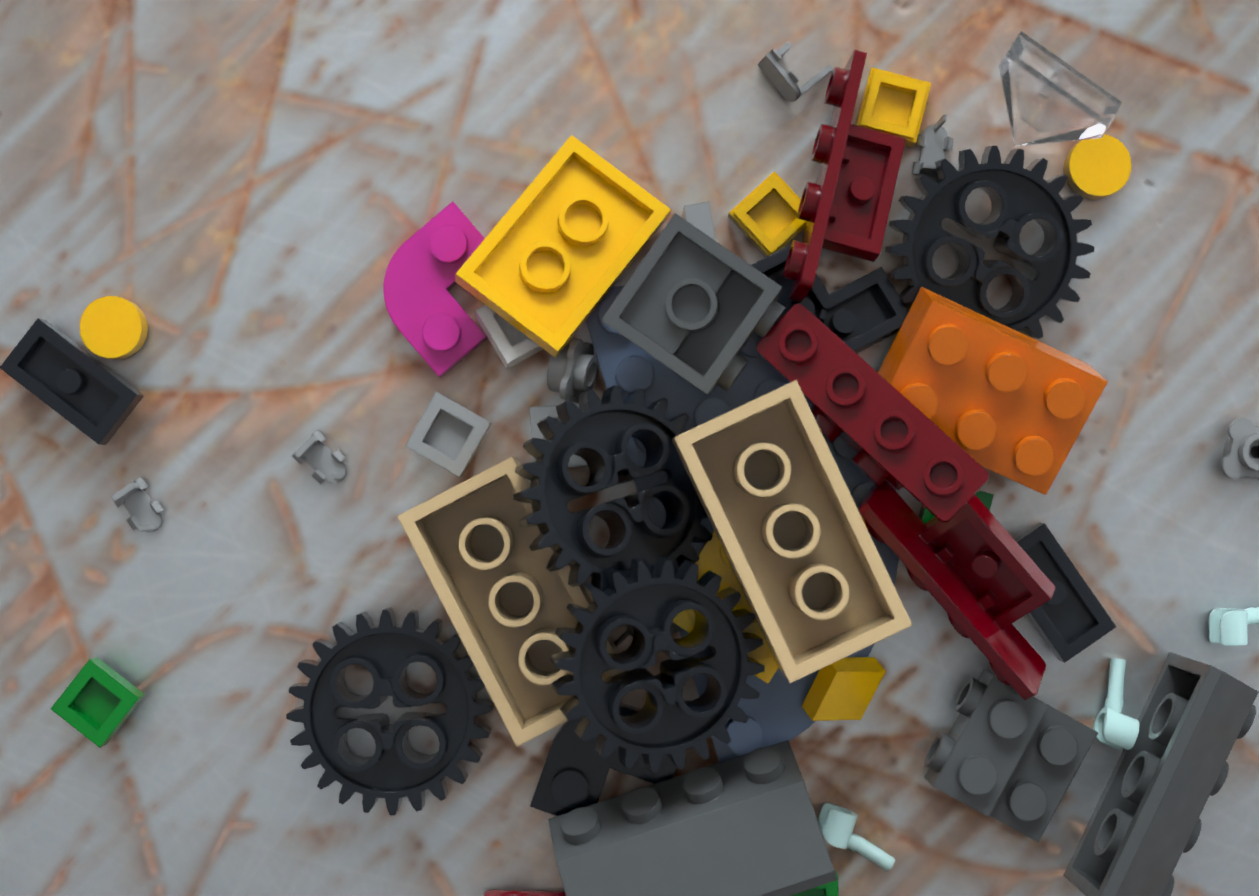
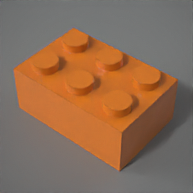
M924 287L920 288L878 371L885 380L982 467L1044 495L1049 491L1108 383L1091 365Z

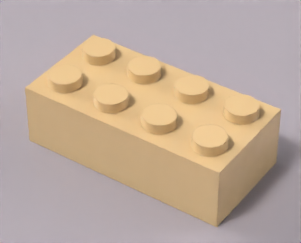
M797 380L672 439L778 667L789 683L912 626L910 618Z
M512 456L397 517L516 747L567 721L560 708L574 695H558L552 687V682L567 675L568 671L555 667L550 661V655L569 651L570 645L566 644L555 634L556 628L575 629L578 620L566 608L568 604H576L587 608L592 601L587 595L583 584L574 587L568 585L570 565L552 572L546 569L554 553L550 547L531 551L529 548L534 539L541 533L538 526L519 527L518 521L533 511L530 503H522L513 498V494L530 488V481L515 473V468L521 464L517 457ZM609 635L606 641L607 652L618 654ZM608 670L603 673L602 679L603 681H609L613 676L628 670Z

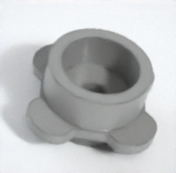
M574 338L571 344L567 343L556 358L551 355L547 370V385L550 391L560 393V398L563 400L571 398L572 402L579 403V395L593 388L598 374V358L594 356L593 344L588 342L583 344L582 339Z
M1237 419L1229 425L1227 430L1229 437L1224 445V458L1221 461L1222 471L1230 479L1252 477L1259 480V457L1254 458L1251 455V449L1254 446L1259 447V427L1254 426L1249 419Z

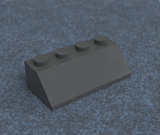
M1169 652L1138 717L1140 726L1136 742L1130 750L1123 749L1064 873V876L1085 896H1171L1174 887L1172 873L1182 852L1187 853L1190 851L1199 837L1202 825L1199 817L1209 796L1217 794L1227 778L1229 765L1226 760L1236 739L1244 737L1253 724L1256 714V707L1253 703L1259 693L1257 690L1218 668Z
M788 740L755 749L750 753L714 765L697 768L689 773L647 787L637 788L629 793L586 807L576 808L568 813L548 819L556 864L566 896H791L837 880L804 779Z

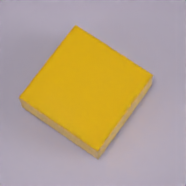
M871 67L868 72L855 125L906 139L905 145L913 147L919 134L931 83Z
M775 171L728 213V217L765 257L783 249L805 229L807 222L797 219L801 199Z
M845 657L819 670L801 707L812 721L861 720L886 670L875 657Z

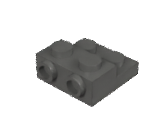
M675 213L601 321L702 392L711 395L716 386H719L726 392L731 388L749 361L739 354L753 333L761 338L765 337L777 323L786 307L776 301L783 292L782 286Z
M983 669L978 680L973 677L970 678L960 691L954 706V710L959 715L948 735L941 732L931 744L924 760V766L929 768L924 778L940 791L987 817L991 816L1034 841L1039 842L1098 732L1035 697H1031L1028 700L1022 699L1011 685L1002 683L994 674Z

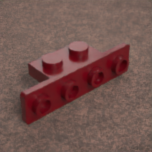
M854 49L844 69L834 67L827 86L824 104L832 105L834 108L830 125H820L812 149L811 161L820 163L816 183H806L798 208L797 219L807 221L802 242L793 240L784 267L783 278L793 280L789 300L801 303L811 290L822 248L875 262L881 253L906 139L851 124L867 52Z
M795 304L767 335L757 343L756 349L761 357L789 382L797 380L823 437L830 443H833L840 436L857 452L851 459L852 463L878 487L885 480L889 481L898 491L904 487L937 519L943 523H948L988 482L989 473L802 304Z
M886 480L879 487L874 484L859 508V512L864 518L865 524L872 536L891 548L905 564L907 572L915 585L924 591H928L947 612L954 629L964 638H970L989 660L992 671L1002 683L1011 685L1024 700L1035 696L1039 690L1046 669V663L1012 623L1051 600L1056 588L1055 585L976 495L948 523H943L934 517L924 524Z

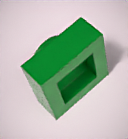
M94 657L88 660L51 707V710L101 748L109 743L145 697V694L101 659Z

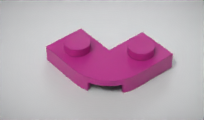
M453 201L397 249L388 264L383 284L384 301L391 320L440 378L488 339L448 292L457 284L455 282L457 271L485 239Z

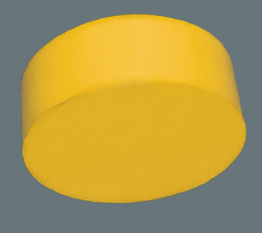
M1105 134L1091 135L1081 140L1069 151L1064 163V174L1068 177L1067 183L1076 194L1086 199H1103L1114 194L1126 184L1131 173V157L1127 148L1118 139Z
M105 296L96 299L87 306L81 316L79 329L82 341L91 352L100 357L120 360L131 357L141 349L147 338L148 324L143 311L135 303L117 296Z

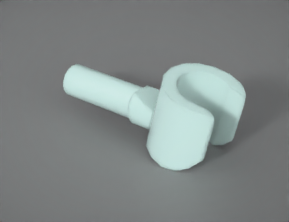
M1259 607L1214 609L1209 615V642L1221 643L1225 646L1248 645V624H1259Z
M1110 658L1105 707L1096 716L1093 730L1098 732L1096 738L1099 742L1118 750H1130L1138 737L1140 724L1138 720L1121 714L1124 704L1126 660Z
M824 803L818 817V823L824 839L830 845L842 849L848 848L853 852L856 851L885 871H889L895 863L894 857L862 836L852 833L858 817L856 813L835 804Z

